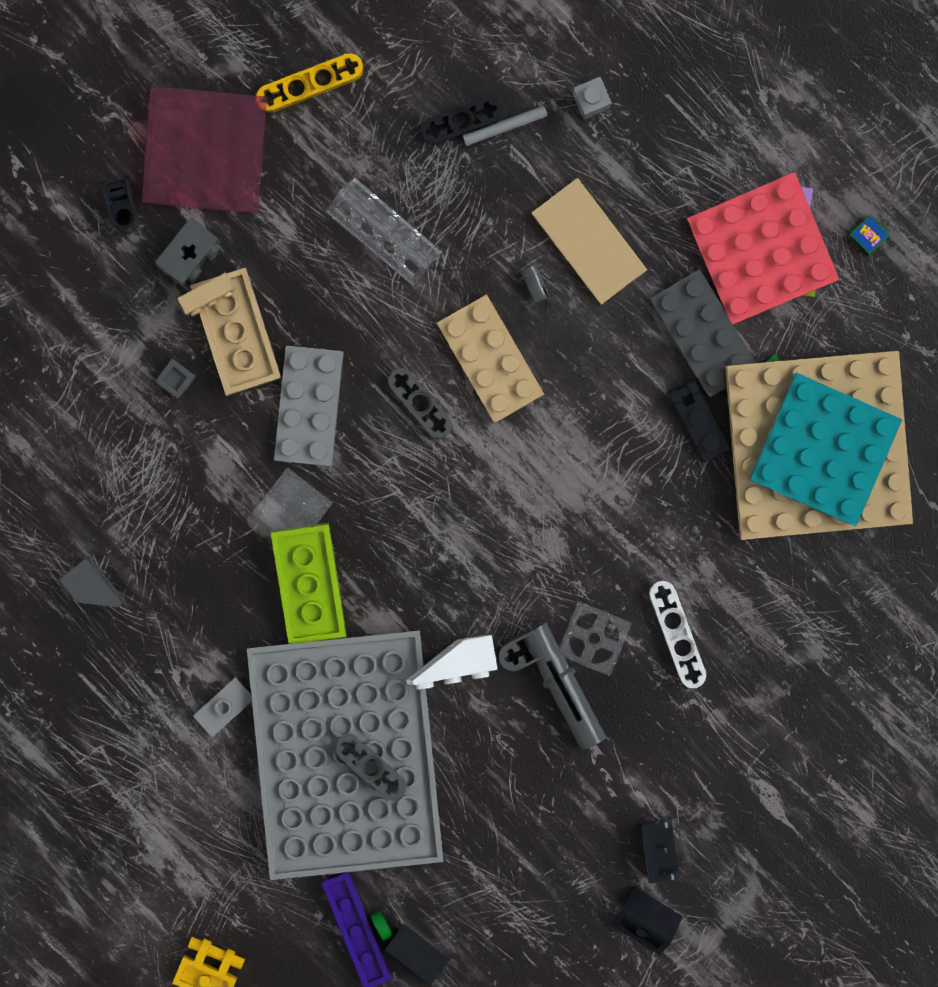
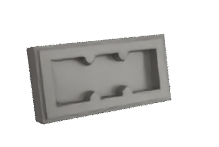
M235 677L193 717L213 737L252 702L251 692Z

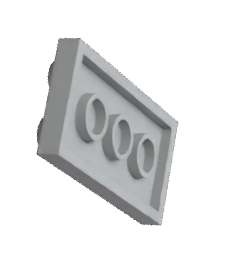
M286 346L274 455L275 461L332 466L343 351Z

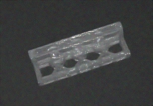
M355 177L339 191L326 210L327 214L412 286L419 281L425 271L442 253L441 250ZM340 202H343L350 208L351 216H345L337 209ZM361 223L370 225L373 235H367L362 230ZM382 241L390 242L394 246L395 253L387 252ZM405 260H411L419 267L415 275L406 268Z

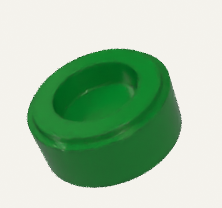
M378 911L370 915L383 942L391 938L393 934L382 913Z

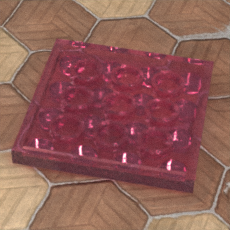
M151 86L142 203L258 213L267 97Z

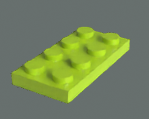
M329 522L272 530L271 538L288 643L314 642L346 637Z

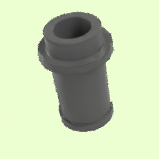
M537 265L520 271L523 276L520 279L525 281L533 304L550 297L540 274L542 269L538 270Z

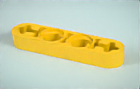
M344 54L264 85L257 92V104L263 111L272 113L354 82L363 74L362 61L355 54ZM350 60L352 64H358L354 68V74L350 75L348 71L339 73L342 79L337 81L332 66L337 65V69L341 70L346 67V61ZM321 70L330 72L332 76L330 83L325 86H321L315 81L316 74ZM293 81H301L305 86L304 92L299 96H293L288 91V87ZM283 85V91L288 98L287 101L283 102V98L280 96L274 99V105L269 106L267 102L262 103L266 92L270 91L272 95L279 94L281 92L277 87Z

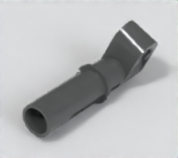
M546 622L538 624L504 643L499 652L500 664L509 671H518L535 662L544 679L543 687L549 688L581 750L589 749L606 739V734L574 676L575 668L569 667ZM523 639L532 657L528 658L525 651H523L518 660L514 657L509 658L510 649L514 652L520 651L522 645L519 641ZM549 661H552V663H553V665H554V667H555L557 673L559 674V677H560L561 681L563 682L565 688L567 689V691H568V693H569V695H570V697H571V699H572L574 705L576 706V708H577V710H578L580 716L577 715V713H576V711H575V709H574V707H573V705H572L570 699L568 698V696H567V694H566V692H565V690H564L562 684L560 683V681H559V679H558L557 674L555 673V671H554V669H553V667L551 666V664H550Z

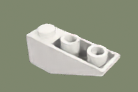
M480 635L454 641L406 680L407 684L416 685L417 689L434 687L433 681L444 680V684L461 682V676L472 675V679L488 677L489 671L497 670L492 635Z

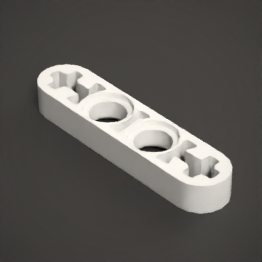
M663 580L657 581L651 586L649 595L677 673L685 686L698 688L705 682L706 671L677 592L671 583ZM659 586H663L664 589H670L671 593L667 595V600L669 604H672L674 601L676 603V607L667 608L661 613L659 607H665L661 598H655ZM671 612L677 613L681 618L680 625L675 629H669L664 622L666 615ZM682 639L687 640L691 646L690 652L685 656L677 655L674 649L676 642ZM693 656L696 657V661H692L691 665L695 671L700 670V675L697 676V681L694 683L690 679H685V675L689 673L686 664L681 667L679 665V661H687Z

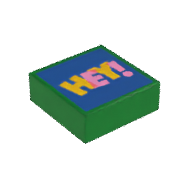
M871 214L849 234V237L868 256L890 236Z

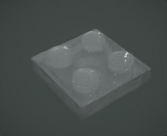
M287 467L252 513L273 530L318 524L334 502Z

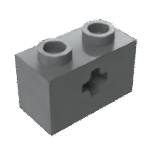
M190 217L155 263L184 286H187L189 282L194 284L203 272L200 269L206 260L211 262L221 250L218 246L221 241ZM196 247L194 250L197 255L196 258L193 260L189 257L185 261L187 258V254L184 253L187 248L193 250Z

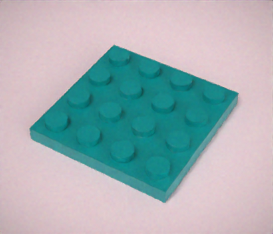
M795 373L749 480L852 526H857L903 419L804 375Z

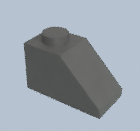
M91 557L84 559L59 579L63 585L60 589L70 601L74 599L77 603L120 607L126 603Z

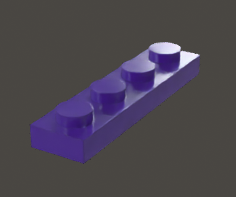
M344 872L322 881V886L363 987H374L391 980V974L350 872Z

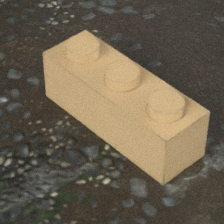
M224 273L177 299L186 315L191 314V316H195L202 312L200 309L207 306L210 308L216 305L218 299L231 297L236 289L228 274Z

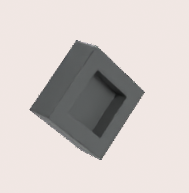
M172 358L155 382L177 399H180L197 376Z

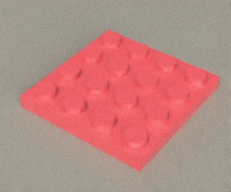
M795 172L687 218L732 325L840 280Z

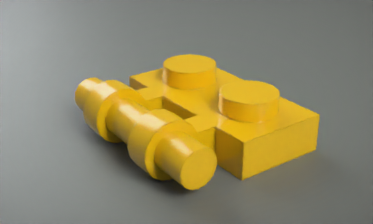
M192 937L188 948L198 952L196 958L184 955L172 984L179 987H234L238 977L227 973L231 965L241 970L245 959L235 955V951L230 949L225 951L211 945L212 942L203 939L201 941ZM206 955L221 961L220 968L217 969L203 963Z

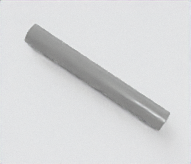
M543 105L462 136L466 146L542 119L548 115Z

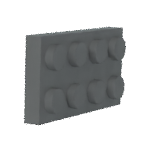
M700 269L649 299L708 398L727 388L725 366L756 363Z

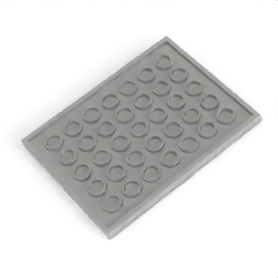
M420 630L247 648L270 880L444 862L426 688L417 689L416 685H409L406 681L423 667ZM347 734H353L361 739L404 778L406 782L404 795L397 800H388L338 756L336 752L338 740ZM353 740L350 743L346 741L342 743L344 746L342 752L345 755L352 753L357 757L356 760L352 761L356 766L360 759L368 754L364 749L359 754L354 748L356 743ZM367 759L362 766L363 771L367 775H375L380 769L379 763L375 759ZM384 769L381 777L374 781L379 785L381 780H383L388 786L386 791L389 794L392 791L400 792L398 788L400 782L397 779L391 782L385 777L390 773L387 769Z

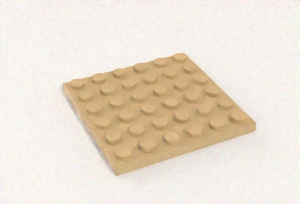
M899 351L725 366L739 535L741 540L913 524ZM795 373L804 375L903 419L857 526H852L749 480Z

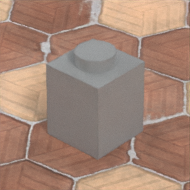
M601 77L573 88L572 94L583 120L610 109L612 102Z

